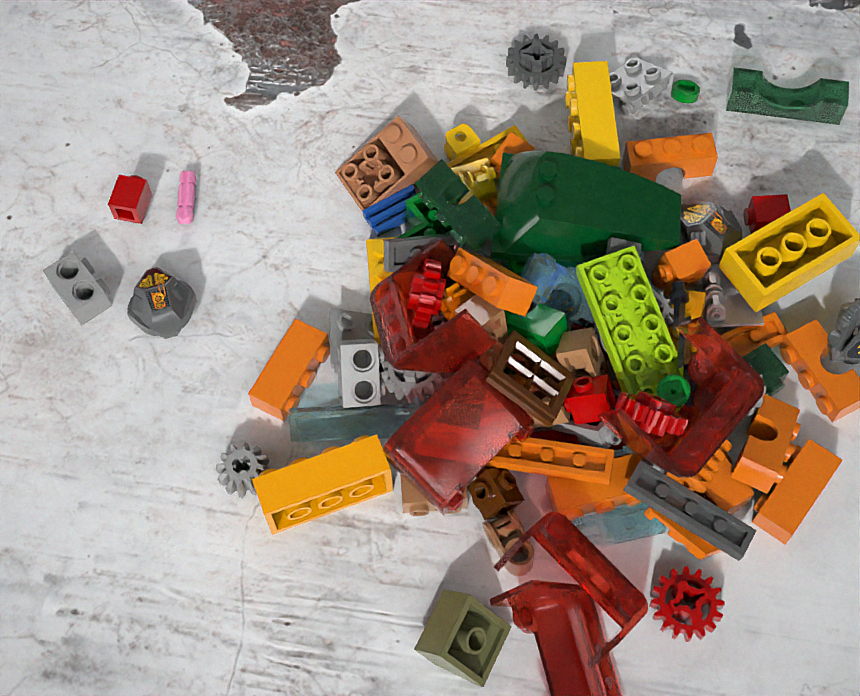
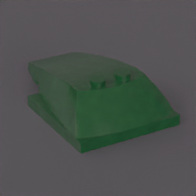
M525 151L517 154L503 153L490 258L576 269V266L606 256L608 240L611 237L642 244L641 251L677 248L680 243L681 194L644 177L622 170L621 167L610 166L565 153L549 151Z

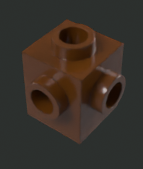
M483 468L475 474L476 479L467 486L472 496L473 504L479 509L484 520L501 518L507 515L508 510L515 509L525 501L516 485L515 477L508 469Z

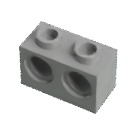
M74 251L43 270L52 287L81 326L112 306L107 297L111 293L107 285L101 278L97 281L92 276L95 271L86 258L80 260ZM92 295L89 299L83 300L86 296Z
M374 339L336 341L339 403L343 408L381 405L380 396H385V382L382 377L379 378V365H382V362H384L383 347H378V342ZM359 350L368 351L367 361L360 365L353 362L354 354ZM359 382H369L370 388L366 394H355V386Z

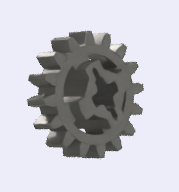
M534 34L533 39H529L527 35H524L522 43L518 40L514 41V48H508L506 67H508V76H514L515 84L522 81L524 89L529 85H533L534 91H537L539 85H543L545 89H548L550 81L554 84L558 83L559 76H564L567 57L564 56V48H558L557 40L550 43L548 42V35L543 39H539L538 34Z

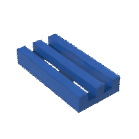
M413 185L362 211L363 217L377 237L407 222L406 211L401 214L399 213L405 209V201L418 194L415 192ZM395 216L394 218L380 224L379 226L377 225V223L387 219L388 217Z

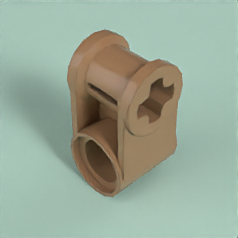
M510 509L507 511V515L491 523L488 521L483 522L484 532L492 547L497 551L506 570L514 576H523L530 572L533 567L534 548L515 511ZM515 552H522L528 558L525 561L516 562L510 556Z

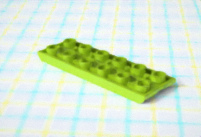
M635 245L576 266L578 280L622 392L637 396L639 390L657 395L658 383L665 376L675 374L684 378L683 367L678 368L677 351ZM695 397L693 407L687 408L684 404L675 410V412L680 413L681 416L689 420L684 433L696 429L699 420L703 419ZM637 428L640 438L646 447L678 436L674 433L672 435L666 432L665 436L661 437Z

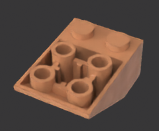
M397 116L335 173L361 211L410 185H413L414 188L419 187L421 178L442 167V165L415 128L400 116Z

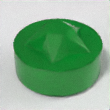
M678 80L673 83L670 95L678 102L694 103L698 100L700 87L689 80Z
M675 374L667 375L658 383L656 394L675 404L676 408H679L687 402L690 396V386L682 376Z

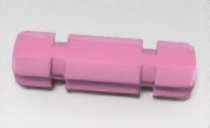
M190 170L182 171L179 178L181 184L178 189L177 206L179 208H177L176 218L180 224H191L193 221L194 213L192 210L194 209L196 189L194 187L196 186L195 172Z

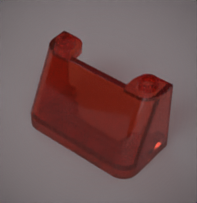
M475 357L468 360L390 437L383 447V453L388 463L443 516L448 511L451 513L455 512L464 503L465 497L462 495L465 492V486L509 442L514 443L518 440L522 443L534 431L532 427L534 419L527 411L485 381L489 370Z

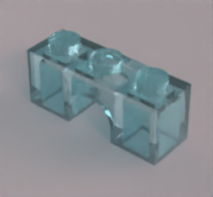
M534 253L527 260L520 276L538 287L532 302L544 304L549 300L553 290H563L573 300V310L569 320L585 328H594L595 321L578 280L576 268L561 266L556 263L555 258L548 254Z

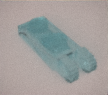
M643 502L615 508L614 510L599 514L586 515L573 519L570 522L572 530L597 527L598 534L583 536L575 541L578 549L600 545L606 547L663 534L666 532V526L655 517L650 521L645 516L644 512L649 506Z

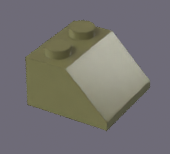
M443 589L414 650L435 665L475 685L484 687L512 626L470 594Z

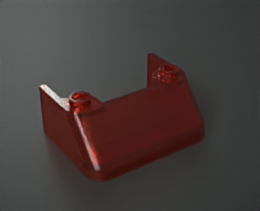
M441 238L377 284L370 294V303L385 360L396 370L450 374L459 371L464 365L497 343L495 338L466 309L436 330L431 317L426 329L412 326V309H408L406 303L412 277H414L415 272L421 273L424 261L431 259L441 262L440 278L446 279L444 289L456 282L446 276L455 253Z
M702 317L681 322L675 327L697 349L689 360L688 372L690 377L700 386L694 393V406L687 408L684 404L678 411L681 416L689 420L683 435L678 436L674 433L672 435L666 432L665 436L661 437L644 432L622 409L601 412L598 416L635 454L681 478L693 477L701 471L764 393L762 377Z
M552 511L543 516L519 537L493 567L497 571L501 570L534 539L620 626L612 637L586 663L590 668H593L647 614L648 603L644 595L565 515Z
M530 580L489 599L491 606L511 607L513 612L512 618L516 627L527 634L535 635L551 696H622L593 597L585 586Z

